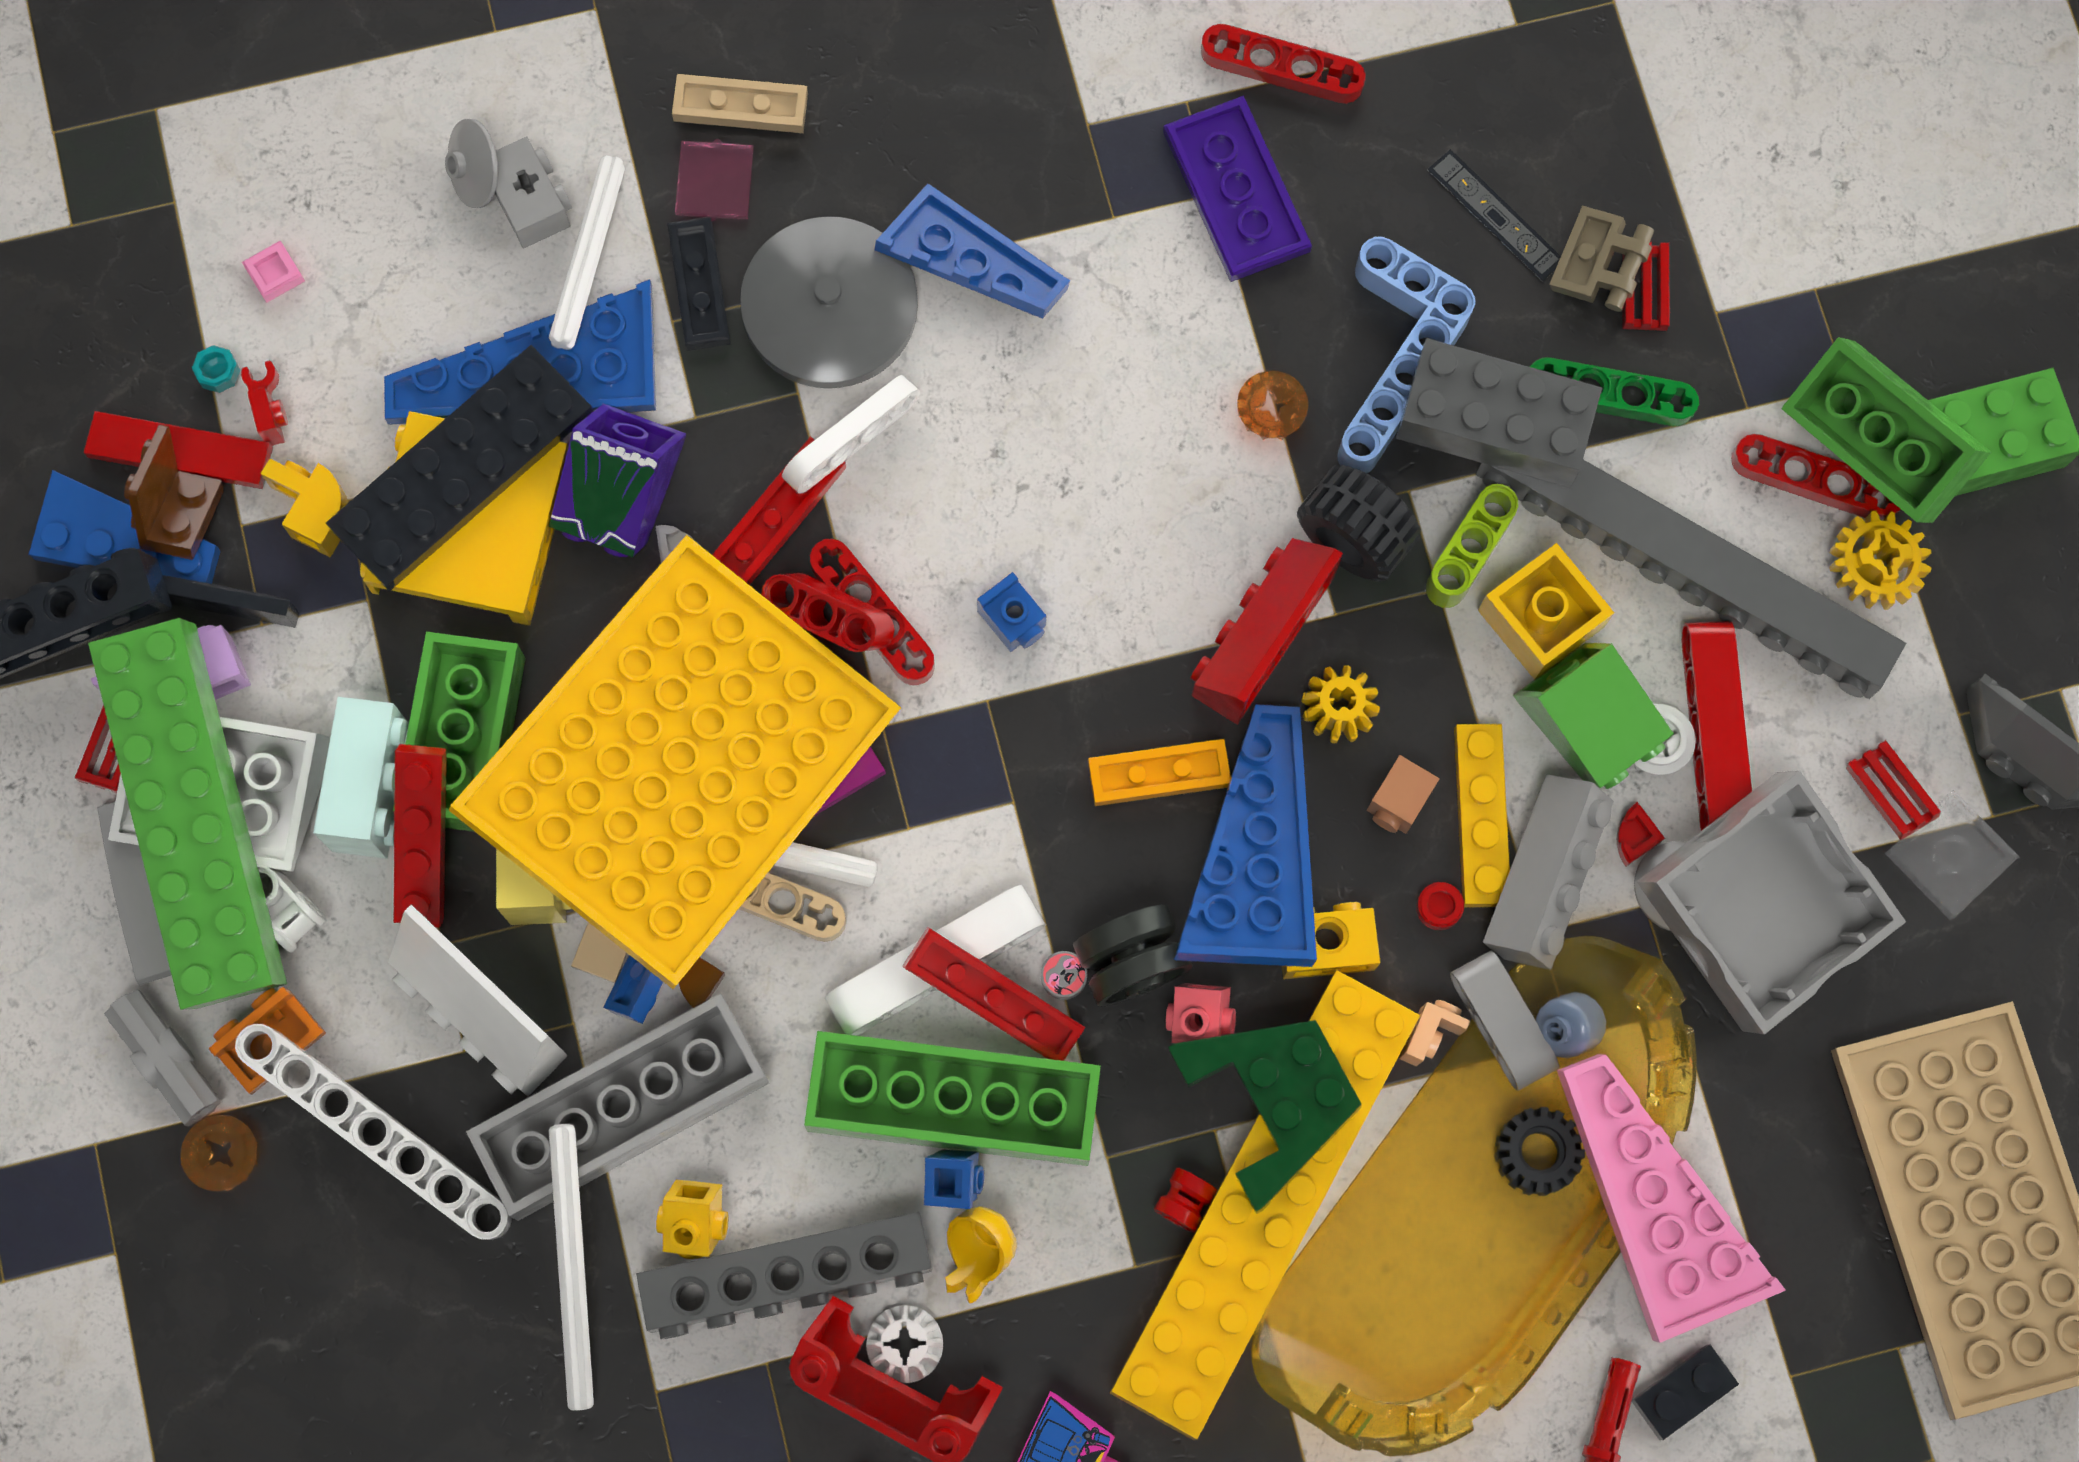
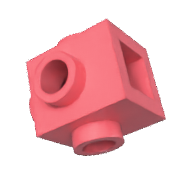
M1188 983L1175 986L1174 1003H1169L1166 1011L1167 1031H1172L1171 1043L1234 1034L1236 1011L1234 1008H1229L1231 987ZM1199 1015L1203 1019V1024L1199 1021Z

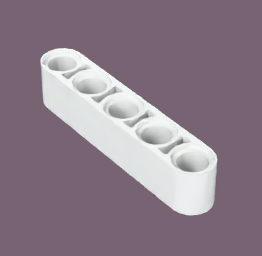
M1017 885L935 932L986 963L1035 935L1046 924L1023 885ZM917 942L847 981L825 997L827 1004L845 1034L859 1036L938 991V989L902 967Z

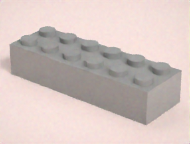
M720 993L466 1131L508 1215L519 1221L554 1202L549 1129L551 1126L571 1124L575 1127L579 1187L768 1085L769 1081L724 997Z

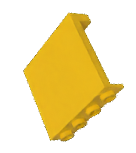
M409 411L406 424L400 425L396 433L395 450L398 451L396 461L445 418ZM559 442L391 591L508 614L512 622L530 626L555 531L554 528L549 527L569 447L568 444ZM361 563L360 575L364 578L363 581L372 594L379 595L380 588H386Z

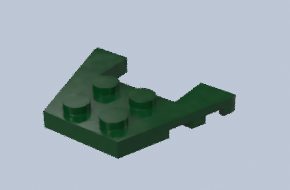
M1316 1020L1175 1043L1168 1047L1188 1088L1230 1066H1234L1278 1148L1277 1152L1235 1173L1256 1214L1262 1212L1270 1204V1201L1297 1176L1307 1162L1362 1107V1103Z

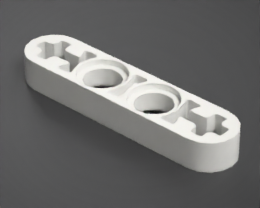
M903 375L896 377L793 457L785 467L782 478L798 493L806 492L901 418L914 405L920 395V390Z

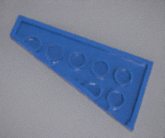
M1256 704L1251 713L1174 960L1313 967L1317 960L1300 707Z

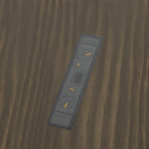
M1451 149L1427 169L1542 282L1556 270L1561 256Z

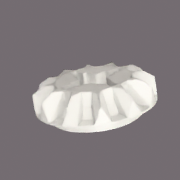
M1654 704L1674 733L1665 743V753L1661 752L1646 762H1642L1640 759L1634 763L1636 770H1643L1654 777L1674 774L1683 768L1691 759L1696 744L1695 732L1688 718L1678 709L1665 704Z
M901 1305L885 1310L872 1323L867 1337V1353L875 1369L901 1383H912L925 1378L935 1369L942 1355L943 1337L938 1323L925 1310L914 1306ZM902 1323L907 1324L910 1338L926 1341V1345H920L918 1348L910 1350L907 1365L905 1366L898 1349L884 1346V1342H891V1340L899 1338Z

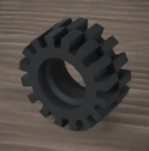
M1540 1107L1535 1110L1530 1108L1515 1115L1500 1130V1136L1496 1138L1495 1146H1497V1152L1494 1154L1495 1162L1500 1164L1501 1169L1498 1171L1501 1177L1506 1176L1510 1181L1508 1183L1509 1186L1513 1189L1519 1188L1523 1190L1522 1194L1529 1196L1532 1194L1547 1196L1550 1193L1563 1189L1574 1180L1573 1178L1580 1173L1583 1167L1580 1164L1581 1160L1585 1158V1149H1581L1582 1140L1580 1135H1577L1574 1130L1576 1124L1572 1119L1567 1121L1563 1118L1564 1113L1558 1110L1551 1112L1548 1107ZM1543 1134L1554 1142L1557 1149V1158L1552 1167L1545 1170H1537L1525 1162L1522 1156V1145L1528 1136Z

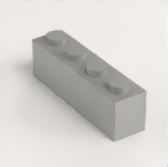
M1546 774L1483 940L1485 945L1504 960L1548 970L1552 969L1556 955L1559 954L1563 947L1564 934L1572 912L1576 910L1579 904L1580 891L1588 870L1594 864L1596 848L1601 834L1611 818V808L1614 801L1593 782Z

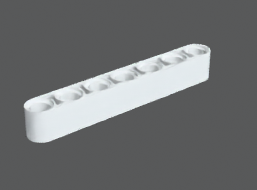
M252 1024L245 1027L239 1033L235 1049L243 1063L472 1236L479 1239L494 1240L503 1236L508 1231L512 1218L508 1215L498 1196L282 1033L264 1024ZM268 1034L272 1041V1050L265 1058L256 1060L251 1055L250 1044L256 1036ZM305 1062L310 1069V1078L303 1087L293 1088L288 1082V1072L294 1064ZM343 1091L348 1098V1107L342 1115L331 1117L326 1111L325 1101L332 1092ZM380 1119L385 1124L386 1136L380 1144L370 1146L363 1138V1129L370 1120ZM417 1147L424 1155V1165L419 1172L409 1175L401 1167V1156L407 1149ZM448 1176L457 1177L463 1186L460 1198L453 1203L444 1202L438 1193L440 1182ZM487 1204L496 1206L501 1215L498 1227L490 1232L482 1231L476 1223L478 1210Z

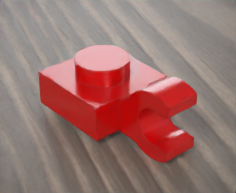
M269 360L265 361L267 374L264 379L259 381L253 380L252 373L248 367L242 368L241 377L249 390L247 394L257 432L264 442H270L274 446L285 443L281 427L287 426L288 420L281 400L274 401L271 396L279 383V374L273 363Z

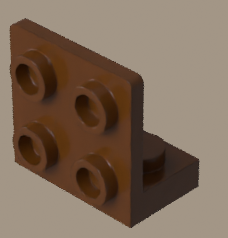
M159 425L152 440L147 439L141 452V464L136 474L129 475L125 485L124 496L125 500L130 503L132 511L131 527L136 529L140 549L193 560L224 489L222 480L178 471L169 426Z

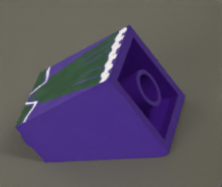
M602 404L573 428L549 527L562 531L563 536L570 540L578 542L589 541L603 546L604 550L611 555L634 557L648 543L684 445L686 433Z

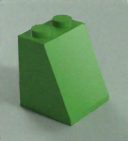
M1612 643L1582 644L1513 695L1519 705L1583 781L1593 782L1599 788L1604 786L1605 789H1609L1622 782L1629 775L1626 770L1640 759L1642 762H1646L1660 754L1665 749L1663 742L1674 734Z

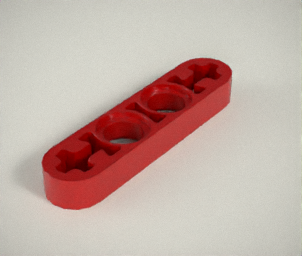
M1227 24L1212 25L1205 31L1202 37L1201 56L1207 65L1219 70L1345 104L1358 99L1364 88L1366 78L1364 68L1358 62L1346 57ZM1219 40L1227 41L1226 48H1224L1222 53L1214 51L1215 45ZM1240 44L1245 45L1242 60L1237 59ZM1265 49L1273 55L1274 61L1269 66L1260 67L1251 61L1250 55L1255 50ZM1298 61H1308L1314 66L1316 72L1309 78H1300L1293 73L1291 67ZM1324 67L1329 68L1326 83H1321ZM1343 74L1351 76L1348 88L1339 86Z
M1760 434L1745 436L1739 441L1732 452L1731 462L1733 468L1739 475L1747 479L1866 518L1871 511H1877L1880 520L1883 521L1890 512H1894L1896 515L1900 510L1886 496V501L1890 503L1884 509L1878 507V499L1873 496H1876L1879 490L1844 462ZM1751 448L1759 450L1758 457L1763 459L1759 460L1756 465L1748 463L1749 455L1745 454ZM1775 455H1779L1781 458L1774 467V473L1770 472L1769 469L1773 464L1771 462ZM1792 460L1803 463L1808 471L1807 479L1803 481L1790 479L1785 472V463ZM1832 475L1845 477L1850 484L1849 494L1840 496L1832 493L1827 484L1828 477ZM1861 484H1865L1866 487L1862 491L1865 495L1859 501H1856L1854 498L1858 495Z
M833 538L818 542L812 548L810 554L811 568L815 577L819 581L844 593L855 584L867 586L872 593L867 603L887 613L900 627L898 634L892 639L890 644L876 651L905 684L914 686L927 682L932 677L935 669L934 654L931 648L844 543ZM828 553L832 557L840 554L838 558L839 566L846 575L841 582L839 581V575L831 566L821 568L823 565V554ZM865 620L862 624V634L869 641L872 631L870 624ZM907 637L911 639V641L906 642V649L914 658H918L921 655L925 657L922 660L923 671L919 673L914 668L908 671L904 669L907 666L906 658L899 650V647ZM897 649L894 655H891L889 653L890 651Z

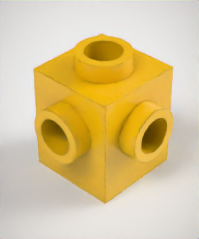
M675 1180L663 1198V1204L660 1205L657 1213L656 1230L657 1233L663 1234V1252L677 1253L685 1259L709 1257L719 1240H725L728 1231L729 1215L728 1212L722 1211V1184Z

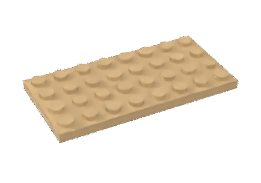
M2013 1001L1833 1049L1831 1053L1950 1420L1964 1418L2079 1386V1195Z

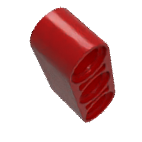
M802 573L773 575L763 585L761 595L799 626L849 651L865 652L883 649L893 639L894 624L887 613L809 575ZM788 584L794 590V599L791 604L786 599L785 594ZM826 602L830 604L833 611L830 622L825 619L823 613ZM865 620L870 624L872 631L869 641L865 640L862 635V624Z

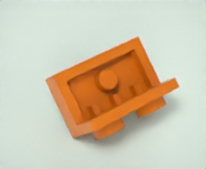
M285 987L278 991L270 988L262 993L251 1004L254 1011L241 1022L235 1018L222 1026L213 1036L216 1042L209 1047L210 1052L224 1063L251 1095L268 1081L243 1063L237 1055L235 1049L236 1039L245 1027L252 1024L269 1026L282 1033L304 1051L326 1034L296 996ZM268 1034L256 1036L250 1044L251 1055L256 1060L265 1058L272 1050V1041Z

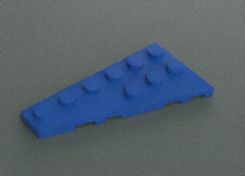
M651 280L638 283L635 289L615 296L611 293L597 298L598 302L586 306L575 345L570 350L558 349L551 344L549 334L555 314L504 332V337L482 345L480 342L464 347L465 351L438 360L433 358L384 376L385 420L387 424H406L409 411L446 419L530 345L592 406L593 411L602 404L625 412L656 411Z

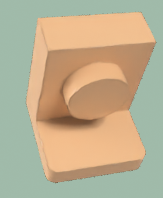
M1436 1000L1435 1004L1425 1003L1418 1012L1420 1017L1399 1059L1414 1066H1418L1423 1062L1425 1056L1432 1059L1443 1036V1033L1436 1030L1439 1026L1457 1035H1461L1467 1030L1470 1021L1461 1017L1462 1010L1450 1003Z

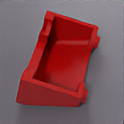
M832 1296L802 1336L791 1358L789 1369L794 1383L803 1391L933 1462L964 1461L973 1448L1003 1387L982 1376L977 1384L968 1390L958 1391L959 1388L950 1384L941 1403L932 1400L856 1358L866 1338L859 1334L855 1335L851 1328L850 1316L854 1306Z

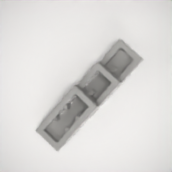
M115 802L99 806L97 809L123 935L138 985L171 976V971L139 845L108 840Z

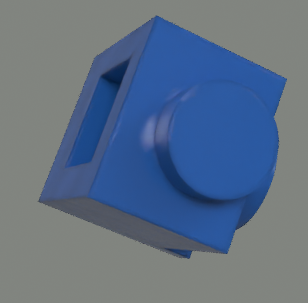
M1013 572L977 598V612L1010 652L1020 645L1026 649L1044 635L1045 631L1043 628L1046 626L1047 616L1019 583L1017 576ZM1013 606H1018L1023 611V614L1019 618H1011L1007 615L1006 611Z
M942 1149L926 1157L924 1205L961 1209L973 1208V1201L977 1200V1194H981L984 1186V1168L978 1165L979 1152Z

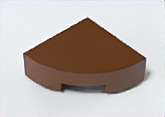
M699 957L679 982L680 990L688 1004L695 1008L708 1001L725 977V973Z

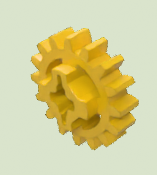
M1871 511L1865 521L1861 517L1856 516L1849 523L1850 529L1843 527L1836 537L1840 542L1835 543L1829 552L1839 558L1829 567L1831 572H1841L1843 576L1836 583L1837 588L1848 585L1852 589L1848 599L1854 601L1861 595L1865 597V608L1868 609L1877 600H1880L1884 610H1889L1895 604V599L1900 604H1905L1912 597L1911 592L1917 594L1925 585L1920 578H1925L1931 572L1930 566L1921 563L1931 554V549L1919 548L1918 545L1925 535L1923 532L1912 535L1908 531L1912 524V521L1909 519L1903 522L1901 526L1896 524L1894 512H1890L1883 521L1880 520L1877 511ZM1864 536L1863 549L1853 553L1856 541ZM1908 567L1904 580L1896 584V580L1899 578L1898 571Z

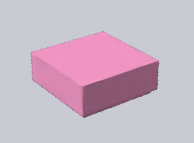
M281 241L242 262L266 303L305 282Z

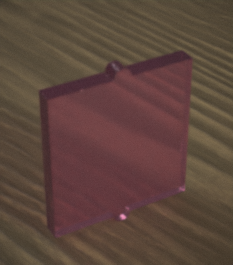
M715 139L713 143L681 141L675 214L679 216L711 217L712 221H715L716 218L748 219L754 153L753 145L722 143L719 139Z

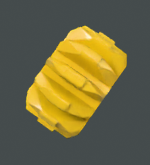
M1349 665L1343 667L1340 677L1337 676L1335 670L1330 666L1324 669V680L1313 676L1308 683L1312 691L1304 692L1301 700L1302 703L1310 706L1303 714L1304 720L1310 722L1319 720L1313 733L1319 736L1325 729L1331 730V743L1338 742L1341 732H1344L1350 742L1356 741L1358 737L1357 729L1369 732L1373 724L1368 717L1377 716L1380 710L1378 705L1370 702L1377 697V688L1369 687L1363 689L1362 687L1368 676L1366 673H1361L1355 680L1350 678L1351 667ZM1342 698L1346 699L1349 702L1347 708L1342 707L1337 711L1332 707L1334 701L1338 702Z

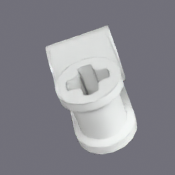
M257 865L260 878L269 876L273 882V889L266 898V905L268 906L275 940L284 949L292 953L298 948L296 944L298 940L316 924L323 925L327 919L319 908L300 892L285 874L266 866Z

